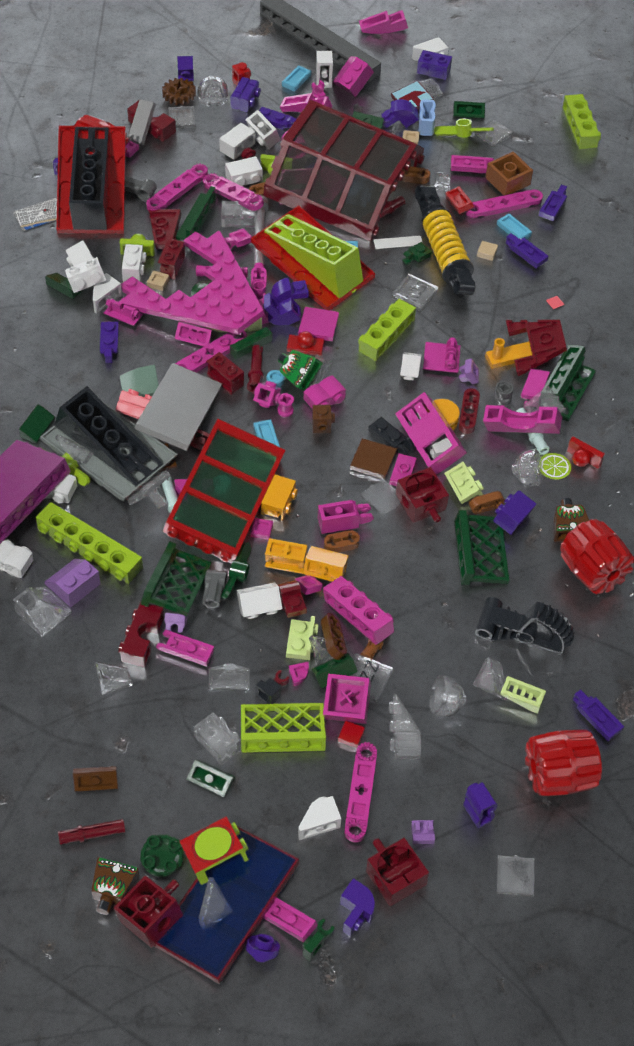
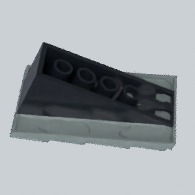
M88 386L60 406L54 426L40 436V440L58 455L62 456L66 452L70 453L78 463L77 468L122 501L130 497L178 455L156 438L136 430L135 423L102 401Z

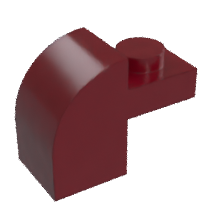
M294 580L277 584L282 603L281 610H285L287 618L306 614L307 608L301 594L299 582Z

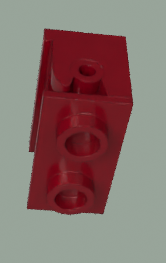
M168 238L158 260V263L161 264L160 272L168 274L169 279H176L184 261L185 242Z
M218 352L206 361L208 363L207 376L212 380L222 383L221 387L230 395L244 386V371L222 353Z

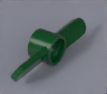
M249 542L242 544L236 559L231 564L229 579L221 595L223 599L228 597L236 580L245 582L248 577L250 564L246 562L252 549Z

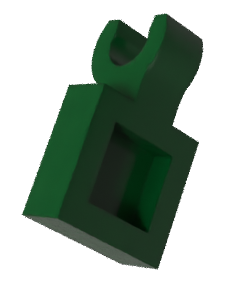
M420 242L403 253L406 258L402 261L406 265H409L414 260L419 263L431 257L432 251Z
M324 918L318 922L315 935L308 936L303 943V956L309 961L322 948L326 939L334 933V926H331L329 930L322 928L325 924Z

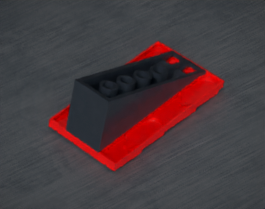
M59 125L57 233L124 234L125 126Z

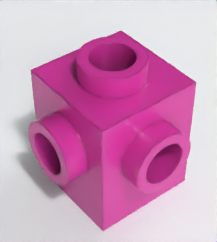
M271 381L258 383L254 391L253 401L259 402V405L265 408L276 406L278 404V397L281 394V388L276 387L277 384Z

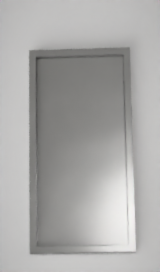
M172 363L138 419L135 429L187 451L220 391L222 383Z

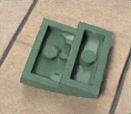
M155 365L140 367L120 376L122 390L127 392L129 389L138 391L139 396L145 397V394L153 396L159 386Z

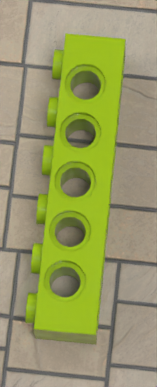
M52 502L36 516L37 528L41 533L50 535L56 542L68 546L72 552L81 554L87 561L94 562L103 571L112 573L120 581L123 580L129 584L143 569L141 556Z

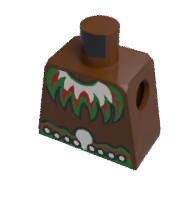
M570 498L561 500V505L556 507L554 513V542L564 541L566 535L577 525L589 521L583 505H573Z
M100 857L97 858L91 891L93 899L99 901L96 909L97 912L108 915L112 905L116 906L136 885L140 877L137 867Z

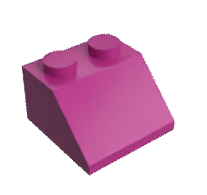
M350 56L332 82L356 97L374 71L369 64L360 58Z

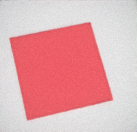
M558 296L546 300L553 309L565 305Z

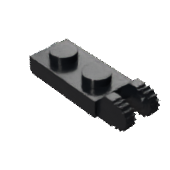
M382 416L368 426L370 433L385 445L397 448L398 454L408 456L409 452L407 449L412 452L416 450L412 440L407 438Z

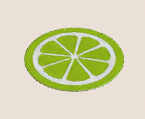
M549 453L540 458L538 468L545 477L558 480L570 474L571 463L561 454Z

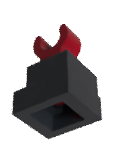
M281 670L277 671L274 679L269 678L266 682L260 680L256 684L255 695L266 704H274L281 696L282 686H286L289 683V676L285 679H280Z

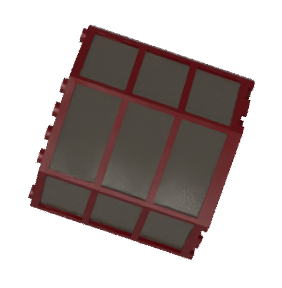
M310 100L280 143L281 150L279 155L275 156L271 166L273 170L270 177L265 181L263 196L293 209L299 205L310 216L371 241L373 236H377L380 227H378L379 219L388 197L392 191H396L398 182L403 180L405 171L410 169L411 161H414L413 167H418L419 164L422 165L425 159L423 155L425 148Z

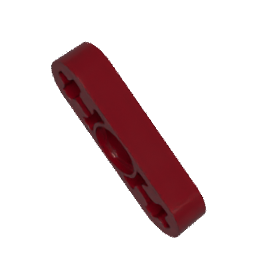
M473 388L465 390L458 426L459 431L463 434H471L475 430L480 393ZM470 396H473V402H469ZM472 409L474 412L469 414L466 413L464 410ZM466 420H470L469 426H465Z

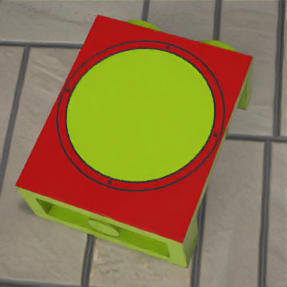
M227 816L180 840V844L201 885L209 881L205 871L240 853L245 862L249 860L245 853L249 849L243 838L238 839L237 835L240 832L235 822L230 824Z

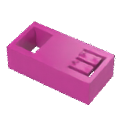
M425 392L395 413L427 466L431 467L435 474L438 475L467 454L434 401ZM445 434L452 446L432 460L425 448Z

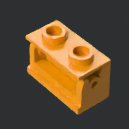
M274 474L261 503V514L279 517L281 514V520L283 521L285 514H289L291 510L292 499L295 500L297 497L296 481Z
M269 538L265 551V567L303 574L307 545Z
M311 546L305 558L303 574L333 582L340 576H344L349 555Z

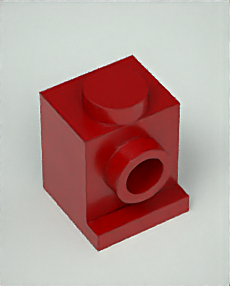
M241 62L232 65V81L236 86L242 77L250 79L251 70L247 67L246 63Z

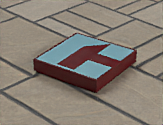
M418 81L391 93L393 100H407L418 110H420L422 99L434 100Z

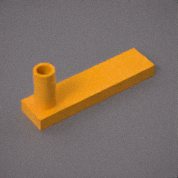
M502 338L495 339L493 350L485 353V358L491 369L515 364L514 360L532 356L529 342L504 347L505 341Z

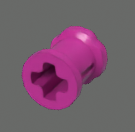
M283 393L278 397L279 406L277 411L280 416L289 417L293 414L294 408L292 404L294 403V397L292 395Z

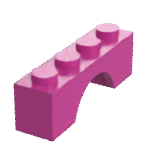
M486 405L483 423L490 432L560 434L562 416L558 407H539L535 412L520 413L501 405Z

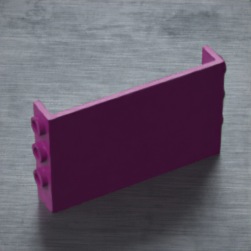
M16 440L0 455V544L71 472L65 458L58 456L54 452L50 453L41 447L37 448L28 442Z

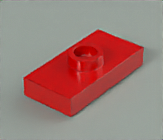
M460 186L445 193L446 198L459 214L474 208L473 202Z

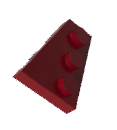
M181 209L149 210L156 249H164L168 238L175 240L182 215Z

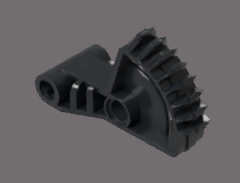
M488 597L475 630V634L478 637L491 642L517 640L559 654L563 653L565 647L571 646L574 640V628L571 626L572 623L568 621V618L563 617V613H558V609L551 608V605L538 601L525 614H519L516 610L515 612L510 611L511 608L509 606L507 610L503 609V603L498 598Z

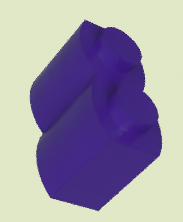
M483 782L479 784L473 783L467 788L463 806L475 826L480 828L494 819L497 803Z

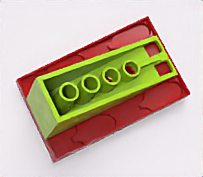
M299 205L251 237V243L254 244L255 248L269 258L271 263L289 276L293 282L305 280L309 297L325 310H332L333 307H336L353 294L352 291L355 289L356 291L375 278V272L360 260L358 247L333 236Z

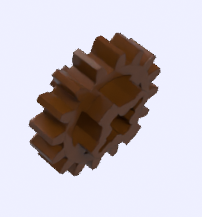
M174 78V81L169 79V83L165 82L164 86H162V95L165 101H169L170 104L173 102L175 105H184V102L189 104L190 100H194V97H196V86L193 85V82H189L188 79L185 81L183 78Z

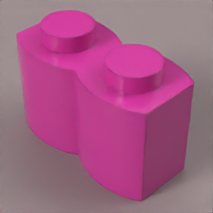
M333 375L304 391V400L311 408L312 405L340 404L346 397V389Z

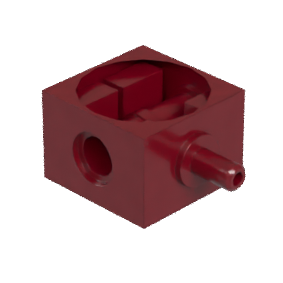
M431 467L397 480L395 495L413 523L430 516L435 523L441 521L438 513L447 509L449 494Z
M405 837L387 848L379 838L372 842L378 853L367 859L366 872L390 907L427 885L429 871Z
M145 875L113 909L120 922L152 948L183 916L177 900L171 896L179 887V883L176 880H172L163 889Z

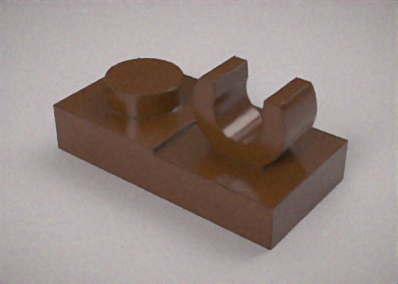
M117 766L73 769L75 792L118 789Z

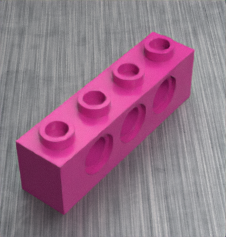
M340 576L323 588L325 602L375 645L394 633L393 617L381 610L376 602L368 599L363 591L355 588L351 581H347Z

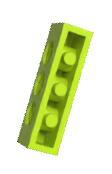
M583 94L565 95L562 108L578 148H597L598 142L601 140V133L597 129L596 121L593 120L592 111L588 108L587 100H585Z
M401 299L392 303L388 310L380 315L378 321L372 324L365 334L360 336L358 352L377 361L415 320L416 307Z

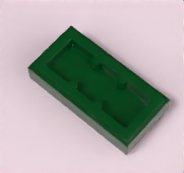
M356 111L353 112L352 117L382 129L384 118Z

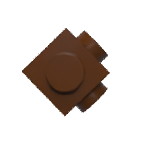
M312 405L313 433H331V423H335V412H331V405Z

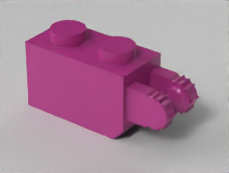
M353 500L318 505L317 519L321 534L359 528V524L371 522L374 517L372 513H367L371 507L367 503L356 505V502Z

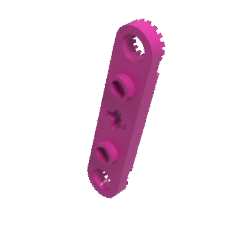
M199 163V165L192 166L190 170H186L154 194L146 202L147 210L165 209L201 182L205 175L208 176L206 165Z
M210 173V175L208 174V176L205 175L203 177L205 188L216 187L217 194L251 211L259 210L264 205L261 195L255 194L253 191L222 176Z
M533 189L473 202L475 210L478 211H471L469 209L465 213L468 217H473L474 219L475 217H485L527 208L531 205L541 204L543 194L541 191Z
M242 331L240 334L228 332L175 364L197 373L207 367L208 363L206 361L218 352L224 356L229 354L230 345L241 340L234 337L240 335L241 339L247 337V333L245 331Z
M370 742L361 743L356 749L344 831L346 838L351 842H360L366 836L377 759V749ZM363 750H370L372 755L366 758L362 756L361 752ZM360 787L364 788L365 792H363V795H358ZM357 826L362 832L355 836L350 833L349 829Z

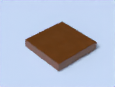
M362 438L350 464V470L385 480L396 455L397 448Z

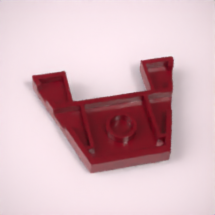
M506 320L509 337L525 332L528 333L532 356L514 360L518 376L567 351L560 320H538L537 322H528L527 320L513 322L512 320Z

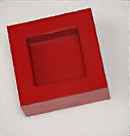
M345 721L338 737V742L358 748L365 727Z

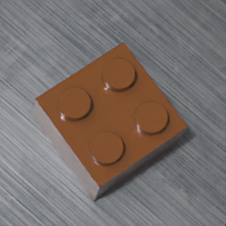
M511 152L489 162L485 178L503 195H509L531 185L533 169L516 153Z

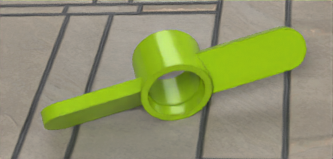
M469 119L457 120L456 126H437L434 128L436 136H458L462 138L471 136L472 132L494 131L493 127L472 128V122Z
M68 452L63 454L61 457L65 458L71 471L69 474L76 477L80 485H89L90 479L88 475L77 468L78 463L76 459Z

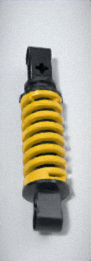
M418 185L415 189V198L422 212V228L425 230L431 248L434 251L443 280L452 285L455 294L473 295L476 287L475 281L472 278L474 266L464 249L462 240L451 217V212L446 210L441 204L434 186Z

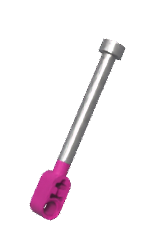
M261 196L264 201L263 207L254 211L255 235L265 228V212L268 210V199L264 196ZM254 246V268L251 270V288L257 298L262 299L263 293L266 294L267 271L264 268V254Z

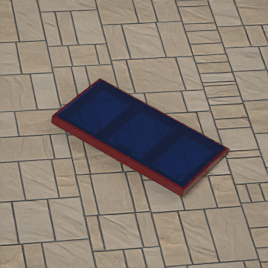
M238 826L240 834L237 837L239 840L241 838L244 839L249 849L245 852L249 860L245 862L239 853L205 871L209 880L207 883L201 885L198 878H196L179 902L183 916L154 945V947L220 984L246 945L248 938L252 936L264 915L300 863L299 859Z

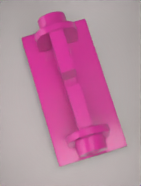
M114 299L106 301L108 308L104 312L105 315L132 326L143 315L137 308L124 305L122 308V303Z

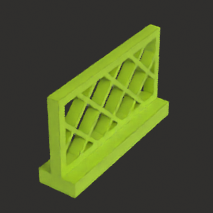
M241 704V753L325 751L324 704ZM310 710H319V714L315 718L310 716L308 712ZM254 711L257 715L250 719L245 715V712ZM275 711L278 715L272 719L266 713ZM289 711H296L299 714L292 718L287 713ZM282 717L289 721L284 727L277 723ZM302 717L310 721L305 726L297 722ZM260 718L268 722L263 727L256 723ZM273 725L279 731L267 732L266 730ZM294 725L299 731L289 732L288 729ZM315 725L320 731L310 732L308 729ZM251 726L258 730L256 733H245Z

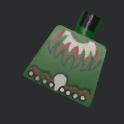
M291 350L289 355L282 353L278 357V362L282 364L280 372L297 388L303 391L309 388L323 362L315 357L296 350Z

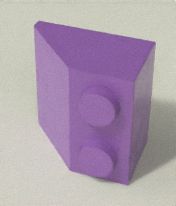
M73 559L44 583L69 607H72L100 585L99 571L87 560Z

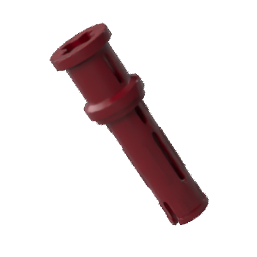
M260 345L252 347L251 370L248 372L249 382L247 383V390L251 393H254L258 383H261L264 377L261 371L263 347H260Z

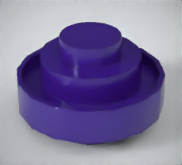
M258 934L248 938L246 951L256 961L267 962L279 955L280 944L270 935Z

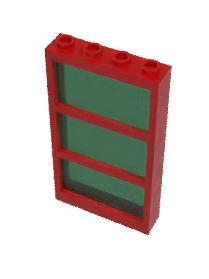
M217 419L162 532L166 533L169 537L183 541L189 546L199 548L206 554H212L223 562L232 564L285 453V449Z

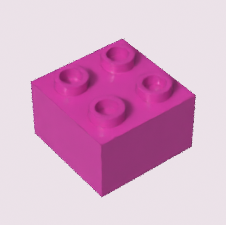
M328 674L323 709L324 718L326 720L366 724L371 689L370 678Z

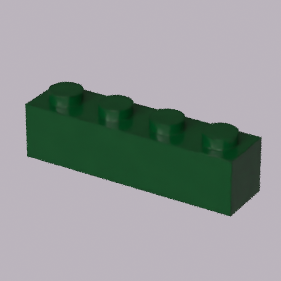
M264 327L230 345V353L237 360L252 352L254 345H260L261 347L271 342L273 333L267 327Z

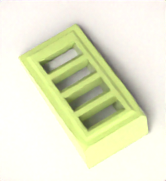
M507 676L500 695L538 714L546 690ZM511 685L514 686L512 692L508 691ZM518 689L522 690L520 695L516 694ZM525 693L529 694L528 698L524 697Z

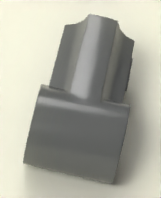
M125 176V191L137 194L143 201L149 200L157 189V185L153 180L145 179L143 182Z
M207 569L205 591L202 604L207 608L215 609L219 607L222 591L226 586L227 572Z

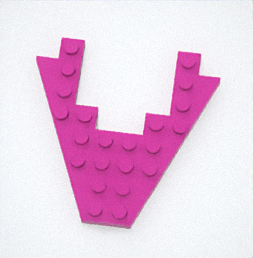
M217 231L209 238L194 232L183 240L186 247L214 264L205 271V276L212 280V282L192 297L178 290L165 299L132 276L121 284L122 292L127 294V296L118 301L122 303V308L124 305L137 308L142 313L240 334L264 316V311L220 231Z

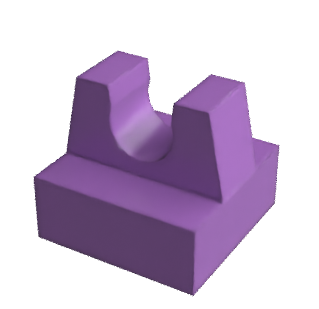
M472 358L465 360V365L459 367L462 373L459 375V379L461 382L479 383V368Z
M165 613L166 630L171 631L172 625L177 624L178 632L183 633L187 623V616Z
M413 820L411 823L413 844H434V821Z

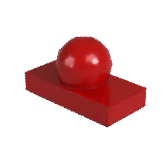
M303 331L298 336L289 335L287 352L296 350L304 354L322 356L324 339L314 338L313 334L308 331Z
M574 436L569 440L567 452L572 454V460L576 466L585 467L590 464L598 469L600 468L605 453Z

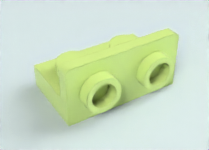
M461 462L444 473L462 504L477 495H484L482 493L484 487L479 479L477 481L474 479L476 473L471 465L467 467L464 462Z
M311 616V621L291 619L286 658L310 660L311 653H315L316 641H313V636L318 635L319 624H315V616Z

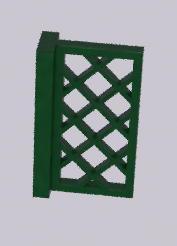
M459 510L455 517L454 526L461 584L469 585L470 581L508 584L510 581L503 528L496 524L497 529L493 531L486 525L488 523H495L493 521L495 517L468 515L466 510ZM469 521L476 522L479 527L474 529L469 524ZM483 528L490 535L485 538L478 531ZM474 535L482 541L478 545L471 540V537ZM494 537L499 542V545H493L489 539ZM485 544L492 551L487 554L480 547ZM477 551L484 558L479 561L473 556V553ZM495 552L501 557V561H495L491 555ZM487 560L494 567L489 570L482 563ZM479 567L486 574L484 576L476 575L475 569ZM498 569L503 573V577H497L493 571Z
M169 541L144 590L141 605L148 607L152 603L187 616L205 579L206 571L210 568L212 562L176 549V543ZM176 557H180L186 562L179 563ZM194 565H201L205 568L197 570ZM189 566L192 571L185 573L182 568ZM177 569L180 574L172 575L170 570ZM195 576L198 581L191 582L188 577ZM183 579L186 584L179 585L176 580ZM171 581L173 587L166 588L164 583ZM190 589L192 594L185 595L182 590ZM177 591L180 596L173 598L170 593ZM165 594L167 599L162 600L157 598V596ZM183 601L186 608L180 607L176 603Z

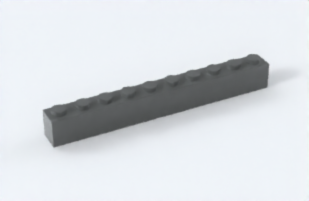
M284 0L260 1L261 15L315 50L332 51L333 61L343 67L350 56L358 57L369 64L374 73L366 83L380 76L381 62Z

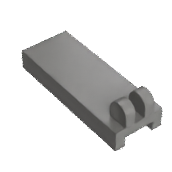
M139 100L128 135L130 141L144 146L156 107L154 102Z

